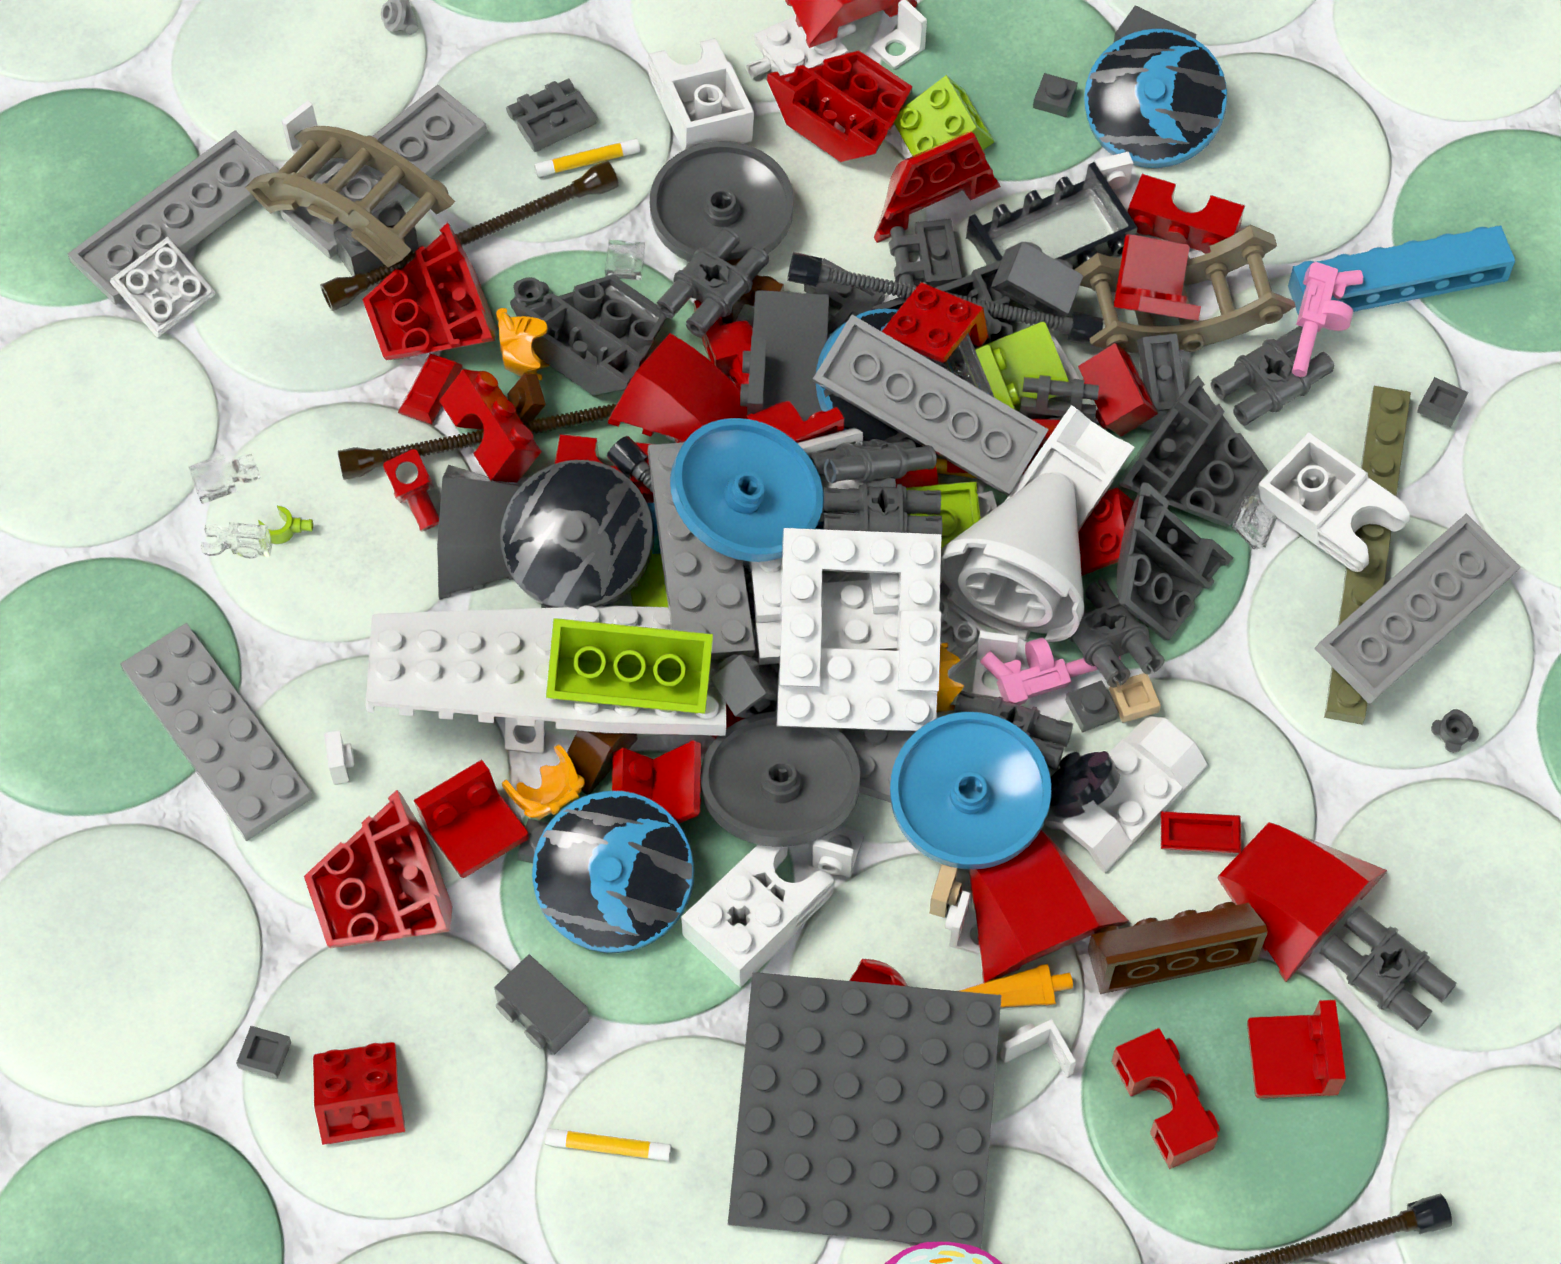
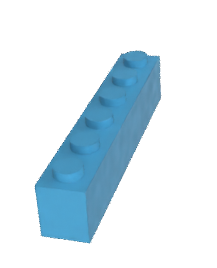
M1500 225L1490 228L1478 227L1470 232L1454 235L1449 233L1443 234L1437 238L1424 241L1412 240L1402 245L1388 248L1376 247L1367 252L1353 255L1341 254L1332 259L1317 262L1336 268L1338 272L1362 271L1363 283L1361 285L1346 286L1341 299H1336L1333 295L1331 297V300L1349 305L1353 312L1506 282L1510 277L1515 258ZM1305 261L1292 268L1288 289L1292 300L1295 302L1298 315L1306 285L1303 284L1305 273L1314 261Z

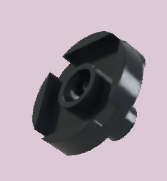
M1102 751L1081 756L1078 752H1072L1063 757L1059 765L1060 768L1050 777L1051 799L1049 807L1056 816L1069 818L1085 813L1082 806L1093 800L1097 806L1105 801L1113 793L1120 781V774L1116 770V764L1109 753Z

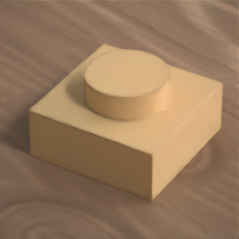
M1143 673L1129 677L1121 686L1118 681H1115L1117 687H1109L1122 723L1156 714L1160 711L1161 705L1148 674Z
M941 865L931 896L929 914L945 918L948 906L957 905L962 888V883L956 881L958 868Z

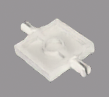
M796 16L754 34L755 45L761 51L764 58L747 64V72L749 76L751 75L752 79L769 70L772 73L778 72L781 76L793 73L796 66L804 65L807 68L822 65L824 59L849 53L840 39L856 33L857 30L854 22L840 26L837 38L812 48L808 47L806 43L807 35L802 27H798L795 21Z

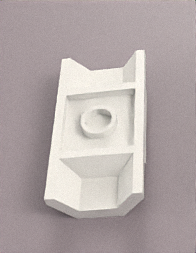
M1071 405L1006 500L1044 473H1062L1070 479V483L1075 489L1079 532L1135 447L1110 434Z
M1147 716L1125 739H1122L1109 752L1110 757L1116 764V770L1120 774V781L1116 789L1105 801L1098 806L1094 800L1082 806L1085 813L1075 817L1061 818L1052 813L1045 820V825L1050 829L1065 831L1090 852L1098 868L1104 873L1161 816V811H1165L1207 767V763L1196 743L1165 718Z

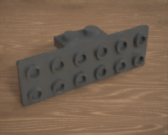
M777 291L755 292L751 351H743L742 373L749 374V384H741L740 406L747 407V415L755 414L785 401H790L803 422L814 413L822 411L817 397L816 383L813 382V378L816 374L819 356L827 341L829 296L827 294Z

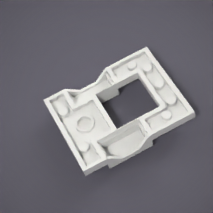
M888 477L883 481L867 483V486L896 487L895 479ZM821 480L823 495L824 487L859 489V485H863L862 482L855 480L837 481L836 483ZM823 509L819 522L824 521L825 512H823ZM827 512L831 514H858L849 512ZM782 558L765 562L749 561L754 591L760 665L780 663ZM866 572L867 580L822 583L821 648L897 651L899 574Z
M783 529L780 605L781 645L777 696V727L916 732L925 724L936 719L941 611H939L941 534ZM822 571L899 574L897 651L821 648Z

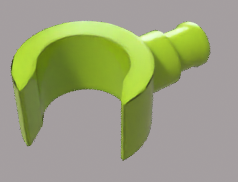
M277 505L279 516L286 522L285 526L281 529L270 530L263 522L258 520L263 538L271 544L285 543L292 538L294 533L313 531L312 519L292 518L290 511L283 506Z

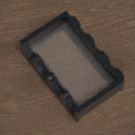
M1093 162L1088 164L1084 181L1073 185L1067 176L1062 177L1056 182L1054 194L1043 199L1037 190L1030 191L1024 198L1023 208L1010 212L1006 204H1001L993 210L991 222L982 225L976 214L969 216L966 239L972 241L986 265L1002 260L1007 248L1023 241L1038 245L1043 253L1053 259H1061L1070 263L1073 270H1075L1097 253L1110 257L1113 255L1115 257L1122 256L1125 236L1127 234L1136 235L1138 227L1096 163Z

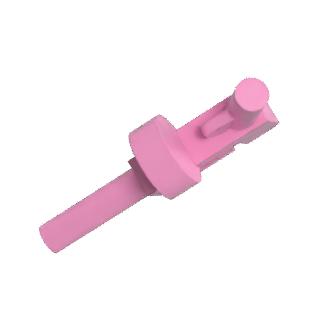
M1318 262L1312 263L1307 269L1303 281L1306 289L1296 325L1303 327L1292 369V373L1295 376L1305 377L1307 375L1316 335L1322 327L1334 331H1343L1350 327L1353 309L1343 302L1331 300V297L1333 295L1336 299H1341L1346 286L1361 285L1363 283L1361 270L1338 272V269Z
M1044 638L1035 639L1025 644V654L1029 669L1020 671L1021 662L1019 660L1003 663L991 651L980 661L998 679L996 683L1004 701L1017 705L1024 704L1029 698L1067 687L1072 682L1070 679L1072 677L1098 670L1096 666L1088 665L1083 658L1069 663H1065L1063 659L1054 661L1050 646Z

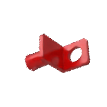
M412 449L386 461L383 464V468L395 491L394 496L400 503H408L419 525V530L423 532L439 525V516L428 494L434 488V485L418 451ZM405 462L414 464L418 470L415 481L408 484L400 482L396 476L398 466Z

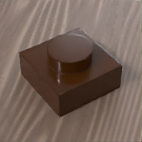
M524 373L507 393L508 400L515 406V412L522 423L523 421L528 423V420L532 422L546 405L537 374Z

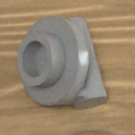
M388 0L384 3L381 9V19L388 31L396 32L403 30L406 34L417 32L418 26L409 0Z

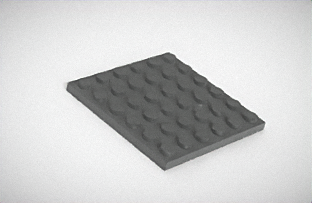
M752 972L728 1225L916 1244L924 1242H954L981 1249L1001 995Z

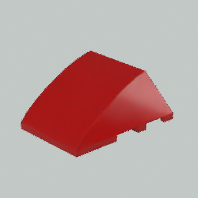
M785 0L788 6H792L796 14L795 21L798 27H802L807 35L806 43L809 48L837 38L840 26L883 10L889 17L898 15V4L901 1ZM907 0L914 8H916V0Z
M859 50L824 59L820 66L807 68L804 65L795 67L793 73L780 76L778 72H773L767 75V82L786 125L840 162L876 154L913 86Z
M972 131L965 132L907 158L896 166L890 178L884 207L874 235L877 243L891 237L890 230L894 227L901 226L904 228V231L907 230L910 214L956 193L964 191L971 201L1001 187Z
M448 222L440 229L442 234L426 248L421 246L415 251L416 257L402 270L395 269L362 299L385 360L404 359L435 351L495 341L497 326L479 279Z
M669 333L636 370L609 417L607 424L619 427L620 422L643 428L642 434L651 437L656 432L673 437L676 443H683L692 433L708 423L730 418L746 419L747 407L740 406L741 390L731 379L695 348Z
M398 790L388 797L390 802L373 818L368 816L361 822L362 828L346 843L340 842L304 875L314 909L329 948L450 931L453 906L430 842Z
M1268 822L1241 853L1218 875L1217 879L1232 902H1235L1236 905L1249 903L1266 924L1268 933L1262 947L1265 951L1268 950L1280 969V975L1287 982L1311 956L1313 949L1359 899L1362 900L1386 874L1387 870L1302 836L1280 825Z
M1042 830L1034 841L1016 857L993 867L969 869L973 907L976 913L978 947L980 948L983 969V983L1015 972L1022 965L1087 938L1101 928L1107 926L1119 927L1129 921Z

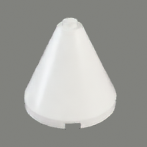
M1059 472L1040 475L942 548L940 585L944 581L950 588L947 599L955 607L985 626L1009 635L1019 636V639L1023 640L1028 639L1030 632L1047 633L1045 638L1047 642H1057L1071 637L1076 632L1084 614V599L1075 489L1067 476Z

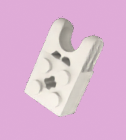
M715 38L700 41V47L702 48L700 59L697 63L691 65H682L674 62L664 50L649 53L648 74L682 151L707 142L730 141L743 144L752 141L754 111L731 63L727 62Z
M1309 432L1259 483L1261 506L1355 572L1362 571L1369 564L1367 545L1355 535V532L1360 527L1368 524H1377L1396 532L1401 530L1410 521L1409 511L1399 498L1368 478L1367 472Z
M757 845L681 917L683 936L740 988L752 977V972H757L797 934V929L833 893L835 879L823 871H817L806 880L797 883L785 882L778 877L775 871L786 858L788 846L772 847Z

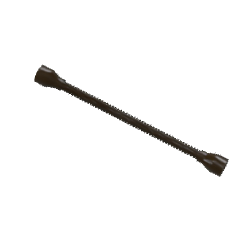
M604 161L591 167L582 177L572 181L570 186L562 187V190L558 189V192L554 191L553 193L546 194L541 198H537V200H533V202L530 201L529 204L526 203L525 206L521 205V208L517 207L512 211L509 210L504 214H500V216H496V218L493 217L492 220L484 221L479 225H475V227H471V229L468 228L467 231L463 230V233L459 232L455 235L461 246H465L467 243L470 244L471 241L474 242L475 239L479 240V237L483 238V235L485 237L488 234L491 235L496 231H500V229H504V227L507 228L508 225L511 226L512 223L516 224V222L525 220L529 216L532 217L533 214L537 215V212L541 213V211L553 208L562 202H566V200L569 201L570 198H580L587 194H603L619 186L618 178L610 162ZM413 252L408 254V256L406 255L403 260L390 267L383 265V267L380 266L379 269L376 268L375 271L371 270L366 274L359 273L353 277H336L320 284L327 305L331 311L350 304L360 293L368 290L370 285L373 286L375 283L378 284L379 281L382 282L395 269L402 270L416 257V253Z
M612 403V406L610 404L607 407L603 405L602 408L598 406V409L593 407V409L579 410V412L565 413V415L562 413L560 416L557 414L556 417L552 415L551 418L547 416L546 419L542 417V420L540 418L537 421L533 419L532 422L528 420V423L523 421V424L532 434L534 432L538 434V431L542 433L543 430L544 432H547L548 429L549 431H552V429L557 430V428L561 429L562 426L566 428V426H576V424L580 425V423L583 425L585 422L588 424L590 421L593 423L594 420L598 422L599 419L603 421L604 418L608 420L616 405ZM484 429L481 432L477 430L476 433L472 431L471 434L467 432V435L463 433L462 436L458 434L457 437L453 435V437H443V439L429 440V442L424 441V443H415V445L412 443L410 446L407 444L406 447L402 445L401 448L397 446L396 449L392 447L391 450L387 448V451L381 448L365 449L359 447L338 450L343 480L364 476L375 468L383 467L386 461L412 449H416L421 457V455L426 456V454H435V452L438 454L440 451L443 453L444 450L448 452L449 449L453 451L454 448L458 450L459 447L463 449V446L468 448V445L470 447L473 444L474 446L480 445Z

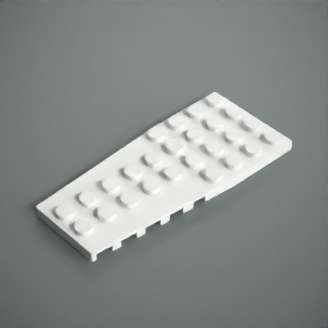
M582 606L579 609L559 607L373 614L366 711L374 713L375 706L399 708V715L413 716L416 709L439 711L440 719L453 720L454 713L478 715V722L494 723V718L497 716L517 718V725L535 727L536 720L555 721L556 729L602 733L725 736L726 701L710 678L719 671L718 666L724 661V658L711 659L705 714L546 698L554 618L671 630L669 608L600 606L594 608L592 606Z

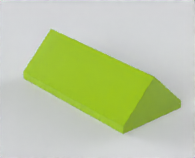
M554 618L546 698L705 714L713 634Z

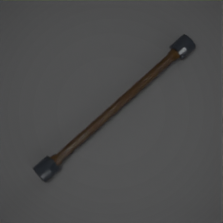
M1440 1193L1408 1203L1407 1210L1401 1211L1397 1216H1392V1218L1388 1217L1387 1219H1382V1221H1373L1372 1224L1367 1223V1225L1363 1224L1362 1226L1352 1227L1346 1231H1338L1336 1234L1332 1233L1331 1235H1326V1237H1317L1316 1240L1311 1239V1241L1307 1240L1300 1244L1296 1243L1295 1245H1290V1247H1282L1280 1250L1275 1249V1252L1271 1250L1254 1257L1250 1256L1249 1259H1240L1239 1262H1229V1264H1288L1299 1259L1309 1258V1256L1313 1257L1314 1254L1317 1256L1319 1253L1324 1254V1252L1338 1250L1345 1246L1349 1247L1350 1244L1355 1245V1243L1359 1244L1360 1241H1370V1239L1384 1237L1401 1230L1406 1232L1414 1230L1418 1231L1419 1234L1451 1227L1452 1216L1445 1197Z

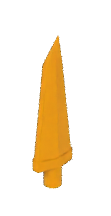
M1043 964L959 991L1001 995L1000 1008L1035 1005L1048 1006L1056 1004L1054 992L1073 989V981L1070 972L1051 976L1048 964Z

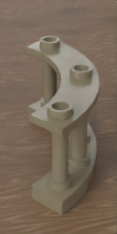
M313 126L299 131L294 137L303 146L277 173H267L255 177L245 187L270 214L280 210H295L298 206L307 207L310 215L332 225L337 221L342 222L353 229L351 237L370 250L387 267L403 260L411 251L404 243V237L430 209L437 215L456 202L448 195V190L444 184L438 180H432L414 164L382 145L375 137L370 135L363 136L350 130L332 126ZM331 158L349 160L328 183L320 184L311 180ZM364 165L385 174L361 201L353 202L339 193ZM399 183L417 196L419 200L393 228H388L375 218L371 211Z
M1250 224L1231 237L1211 245L1210 253L1191 259L1188 255L1182 296H1187L1186 286L1206 280L1211 281L1221 316L1198 322L1178 318L1180 325L1154 326L1151 313L1135 311L1138 325L1119 321L1116 308L1113 307L1114 300L1111 292H1116L1121 258L1110 257L1100 253L1095 254L1075 269V271L1083 275L1080 286L1096 291L1105 324L1104 329L1090 338L1091 345L1106 349L1116 343L1126 352L1139 353L1138 339L1149 336L1177 334L1179 350L1194 352L1203 346L1221 342L1247 333L1265 324L1279 321L1283 314L1296 306L1293 300L1276 294L1271 290L1262 259L1266 253L1277 247L1274 234ZM1248 264L1259 299L1235 310L1226 276L1229 272Z

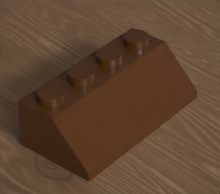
M1225 902L1215 906L1210 911L1197 913L1196 910H1186L1176 914L1171 919L1158 921L1157 918H1146L1138 921L1131 927L1119 929L1118 926H1107L1101 928L1091 935L1088 953L1099 992L1104 994L1255 963L1258 960L1268 931L1266 924L1249 903L1236 905L1235 902Z

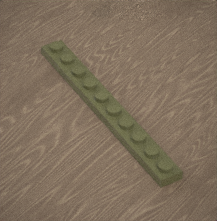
M1374 385L1370 400L1361 469L1368 473V478L1396 496L1411 392ZM1364 525L1355 532V535L1367 545L1369 564L1360 572L1352 571L1346 567L1337 626L1384 586L1391 531L1381 525ZM1331 666L1324 718L1363 725L1367 701Z

